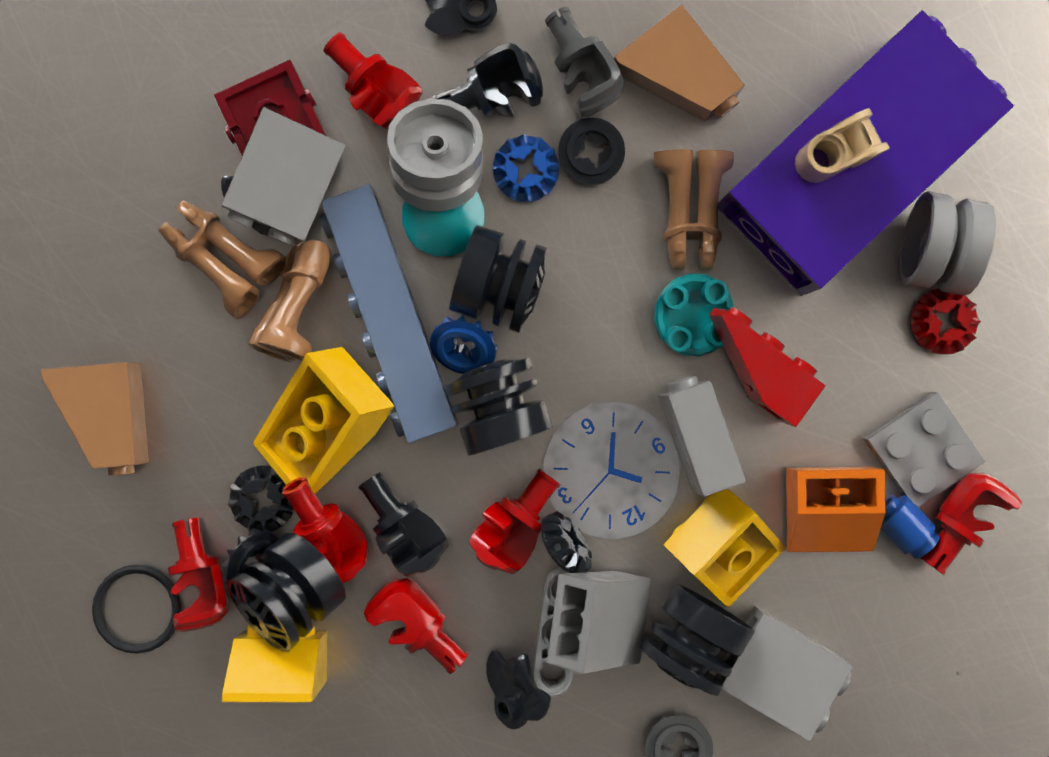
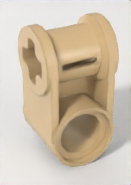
M864 109L846 118L831 129L818 134L802 147L795 159L798 174L808 182L818 183L850 167L855 168L889 150L888 143L881 142L870 120L873 114L871 109ZM814 149H820L826 153L829 159L828 168L816 163L813 157Z

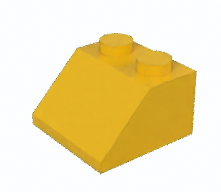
M729 489L707 496L702 505L685 523L679 525L674 530L672 536L663 544L727 608L786 549L756 512Z
M250 625L247 626V631H243L233 640L222 692V702H312L327 682V631H315V625H312L313 629L307 636L299 637L300 640L297 645L289 652H284L269 644Z

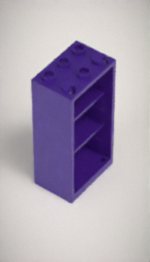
M923 9L718 202V210L800 296L819 290L826 285L1014 107L1007 99L1005 89L995 80L988 79L977 67L974 56L966 49L959 48L946 35L947 32L944 25L937 18L928 16ZM870 108L873 113L870 120L881 142L888 143L889 150L855 168L850 167L818 183L808 182L798 174L795 159L802 147L818 134L831 129L846 118ZM814 149L813 157L816 163L828 168L829 159L826 153L820 149Z

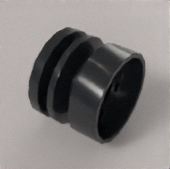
M476 225L457 274L449 310L477 319L487 302L494 305L493 325L499 327L505 310L508 309L514 311L509 330L519 333L526 319L533 313L546 273L545 254L547 248L536 244L531 260L527 262L522 260L526 241L520 239L511 255L508 256L502 254L504 233Z
M530 357L522 360L503 359L465 372L455 382L445 386L448 396L465 391L468 392L470 400L452 406L454 413L474 411L476 416L475 420L460 428L468 456L553 428L545 402H524L522 394L538 385L537 378L519 384L516 378V374L533 368Z
M285 533L264 551L262 555L263 564L259 562L249 563L244 573L236 574L229 580L227 585L232 601L247 623L269 644L284 652H289L296 646L300 640L299 637H305L313 629L311 619L323 621L346 599L343 583L330 562L316 547L294 533Z
M676 583L662 607L676 621L675 626L672 628L668 625L654 622L651 630L664 640L665 643L645 637L640 648L647 656L654 660L662 671L688 687L697 688L708 694L718 696L724 684L709 671L712 670L726 677H729L733 671L718 656L721 650L741 656L756 630L713 601L686 586Z

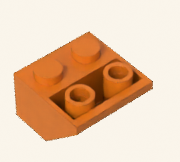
M870 466L786 467L787 552L874 551L885 516V469Z

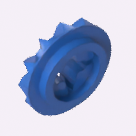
M522 134L519 137L506 140L495 154L492 170L494 180L503 194L515 201L533 202L545 197L554 188L559 176V162L554 148L541 137ZM531 153H534L533 167L542 176L528 173L525 179L522 178L520 184H518L519 168L510 160L524 162L527 157H530Z
M464 315L457 320L446 317L440 325L435 326L430 337V348L438 362L449 370L460 374H465V372L493 363L496 357L498 345L493 342V331H484L481 328L480 320L474 324L467 322ZM460 338L464 343H473L471 349L466 345H456L458 339Z

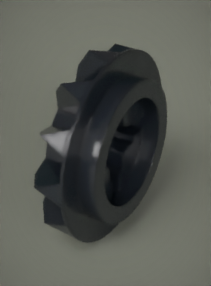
M594 117L580 119L572 123L561 136L558 146L559 162L569 178L581 182L585 186L603 184L618 173L624 162V140L618 129L606 120ZM584 136H587L588 141L592 143L593 147L601 146L602 148L608 146L598 154V168L595 167V164L591 162L589 157L575 159L585 150L586 140Z
M261 465L249 468L240 473L235 482L230 486L228 506L232 510L234 521L243 525L248 531H251L252 528L260 531L267 529L270 532L277 530L285 525L294 513V509L289 501L282 494L286 484L271 466ZM269 483L267 498L273 500L272 503L277 504L278 507L274 505L264 506L255 515L257 510L255 509L256 501L246 494L259 493Z
M558 511L545 516L541 521L542 539L549 555L556 564L569 573L586 572L592 568V552L587 547V540L581 535L580 528H576L569 517H564Z
M252 528L247 537L238 536L237 546L234 549L227 550L229 560L220 566L225 572L222 581L228 585L229 580L236 574L244 573L246 566L249 564L246 563L249 557H255L259 563L263 564L262 555L264 551L279 538L267 529L260 531Z

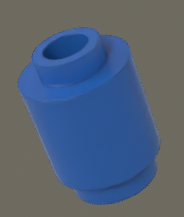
M892 495L886 498L885 516L880 530L903 554L909 553L915 559L927 554L940 539V535L935 531L936 525L907 495L899 498Z

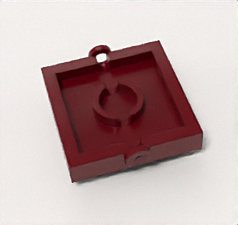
M290 59L214 94L228 125L224 128L231 143L237 144L242 156L263 107L327 136L314 109V106L317 104L311 95V91L309 89L305 90L298 72Z

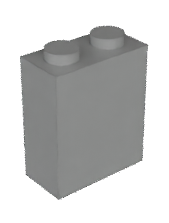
M263 107L221 207L229 210L226 218L249 228L252 227L254 221L270 228L269 237L292 246L294 239L301 242L305 241L345 145Z
M693 376L667 384L668 393L659 395L691 490L705 497L745 483L746 480L711 381L698 382L697 377Z
M617 570L559 574L547 663L583 674L639 664L642 654L640 645L644 639L651 578Z
M755 606L746 622L756 630L741 656L728 653L724 659L733 670L730 676L726 677L716 673L715 677L724 684L722 690L810 741L815 732H821L826 726L830 716L828 709L837 695L841 696L848 688L852 677L850 672L853 666L841 656Z

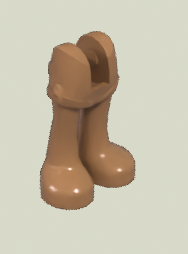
M676 149L654 152L655 168L667 175L669 183L668 229L664 231L663 240L668 245L672 269H685L686 240H699L700 270L713 269L717 247L722 240V232L718 230L720 183L722 175L733 166L734 152L712 149L696 152L699 182L697 223H690L693 150Z
M185 200L181 201L176 209L185 216L187 221L200 228L199 231L189 240L183 232L164 222L160 226L159 232L175 250L177 258L184 262H190L215 283L222 292L226 311L235 319L244 317L258 302L261 295L260 290L207 250L211 244L215 245L261 286H268L279 277L280 272L285 266L286 257L274 249H253L231 234L220 223V218L214 212H206Z
M308 240L303 243H296L288 252L285 266L279 274L283 278L280 290L259 325L254 329L248 344L251 348L267 356L291 362L293 358L302 361L306 353L312 352L311 344L297 332V327L305 304L314 290L321 286L327 273L331 250L325 243L318 240Z

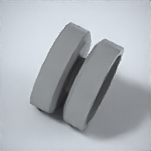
M435 98L413 102L397 113L389 125L387 135L390 176L395 191L406 203L426 211L442 212L458 208L470 200L481 185L483 171V133L478 119L466 107L451 100Z
M931 191L921 194L910 213L902 238L899 257L901 281L905 285L925 289L932 287L937 282V286L942 292L961 296L971 294L979 285L992 254L996 225L993 206L987 202L967 198L955 205V201L950 195Z

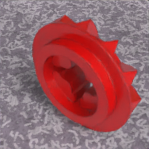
M940 289L924 294L915 304L911 315V327L916 340L926 350L935 354L949 355L965 350V347L977 338L975 334L978 325L981 323L976 312L977 304L972 302L966 295L946 293ZM951 309H954L951 320L960 329L946 328L940 333L942 322L933 313L946 314Z

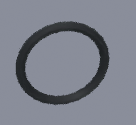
M130 565L113 571L99 585L93 598L92 615L98 633L113 648L125 653L139 654L159 648L175 632L173 617L181 612L179 594L172 595L170 593L174 584L162 572L149 566ZM135 573L145 574L159 581L167 590L172 604L171 619L163 634L147 644L140 645L127 644L115 638L106 628L101 613L102 600L109 586L118 578Z

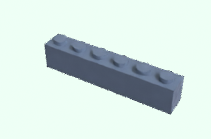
M370 184L323 200L322 205L325 213L319 215V219L328 239L334 237L339 253L333 255L341 278L348 277L351 283L353 293L348 294V300L355 317H363L368 332L362 334V339L370 358L377 356L382 372L376 374L380 390L387 397L391 396L395 405L396 412L391 413L390 416L397 436H405L407 442L411 443L458 426L457 418L435 357L431 351L429 340L374 189Z

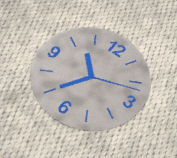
M620 402L593 404L569 416L557 428L549 441L543 463V471L561 484L549 498L554 509L563 514L564 517H569L576 528H580V532L600 539L628 538L652 527L670 508L680 482L679 455L667 429L647 411Z

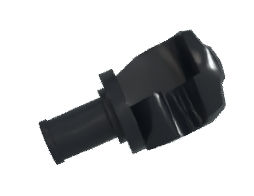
M505 43L488 51L474 61L475 66L467 69L469 78H466L467 83L432 96L435 99L451 100L466 107L468 110L477 107L478 110L482 109L485 116L493 114L494 110L508 117H514V111L507 98L515 95L524 99L531 107L537 106L541 103L543 96V84L537 65L528 52L515 44Z
M379 472L358 487L380 517L377 520L379 524L373 528L377 535L375 537L377 545L383 555L387 554L399 573L406 577L415 573H424L432 569L439 562L441 555L449 546L448 540L434 520L417 509L419 506L414 500L408 504L405 501L400 503L382 477V473Z

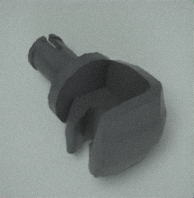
M562 7L559 8L560 17L554 11L545 19L547 27L550 28L562 50L556 57L555 64L559 72H567L564 81V88L567 94H570L579 82H586L590 85L588 91L575 102L578 116L580 118L590 117L611 106L619 99L624 89L623 76L604 43L597 36L583 37L570 14L569 8Z

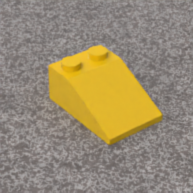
M343 347L306 353L252 444L286 485L299 477H306L316 494L376 435L395 405Z

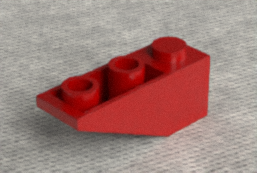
M731 307L728 311L713 308L709 317L748 398L778 421L797 427L826 386L814 377L817 370L799 357H795L794 360L789 358L782 352L785 345L772 335L764 332L761 336L749 326L753 321L738 309Z

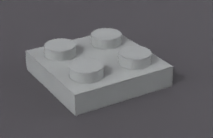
M938 392L930 393L864 438L901 495H907L918 508L985 463V460Z

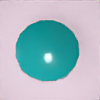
M477 191L470 200L458 208L442 212L421 210L404 201L402 206V224L408 239L419 250L435 258L451 257L466 250L476 225L484 227V206Z
M689 273L675 278L663 288L655 304L654 322L659 337L668 348L684 356L700 357L714 352L723 346L709 314L713 308L729 311L731 307H734L728 286L725 282L714 279L707 274Z

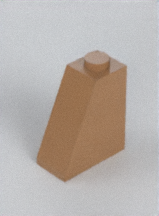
M680 5L614 56L623 79L703 121H706L715 113L721 118L740 103L737 96L745 84L683 5Z
M122 362L41 369L44 383L92 469L108 467V475L135 473V465L149 463L141 363Z

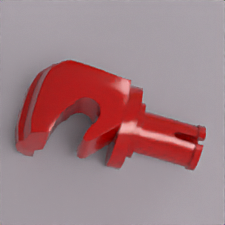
M341 32L334 35L325 45L323 52L349 76L345 84V90L350 94L351 105L356 111L359 109L364 111L376 126L388 130L390 123L399 111L420 100L423 93L420 85L402 69L388 64L379 53L366 58Z
M538 469L536 475L518 499L513 498L511 500L504 496L501 502L497 501L488 507L482 514L486 518L485 521L474 530L469 545L476 553L477 559L484 566L493 570H501L509 574H515L521 570L534 551L538 535L542 530L541 521L539 520L541 517L538 513L561 484L541 469Z
M970 473L958 482L939 508L940 512L936 518L942 522L940 526L944 529L939 534L940 539L938 543L920 559L944 575L946 569L965 544L968 546L974 544L980 548L984 543V540L974 532L993 530L995 528L992 522L974 517L973 510L976 506L994 505L1008 511L1011 509L1018 510L1022 504L1021 499L1015 491L986 473Z
M299 477L291 481L283 488L282 494L287 498L300 518V521L293 530L294 534L303 537L321 552L335 569L342 583L350 581L365 566L368 559L369 546L364 533L349 515L340 510L337 504L322 505L306 477Z
M200 517L188 519L190 537L187 536L184 520L172 523L180 560L175 561L176 565L168 567L169 576L181 575V577L174 584L170 593L177 595L188 586H194L199 592L198 598L190 607L175 614L173 617L174 628L180 632L213 626L220 622L230 609L227 586L222 581L224 573L220 567L222 565L220 564V559L218 556L210 557V554H205Z
M397 578L387 583L370 599L364 609L366 621L374 627L387 621L400 620L404 622L405 627L393 630L388 642L390 644H406L405 649L410 654L415 653L417 650L425 649L449 674L455 672L457 669L455 666L460 667L468 656V653L460 648L442 630V623L446 616L441 612V608L411 578Z

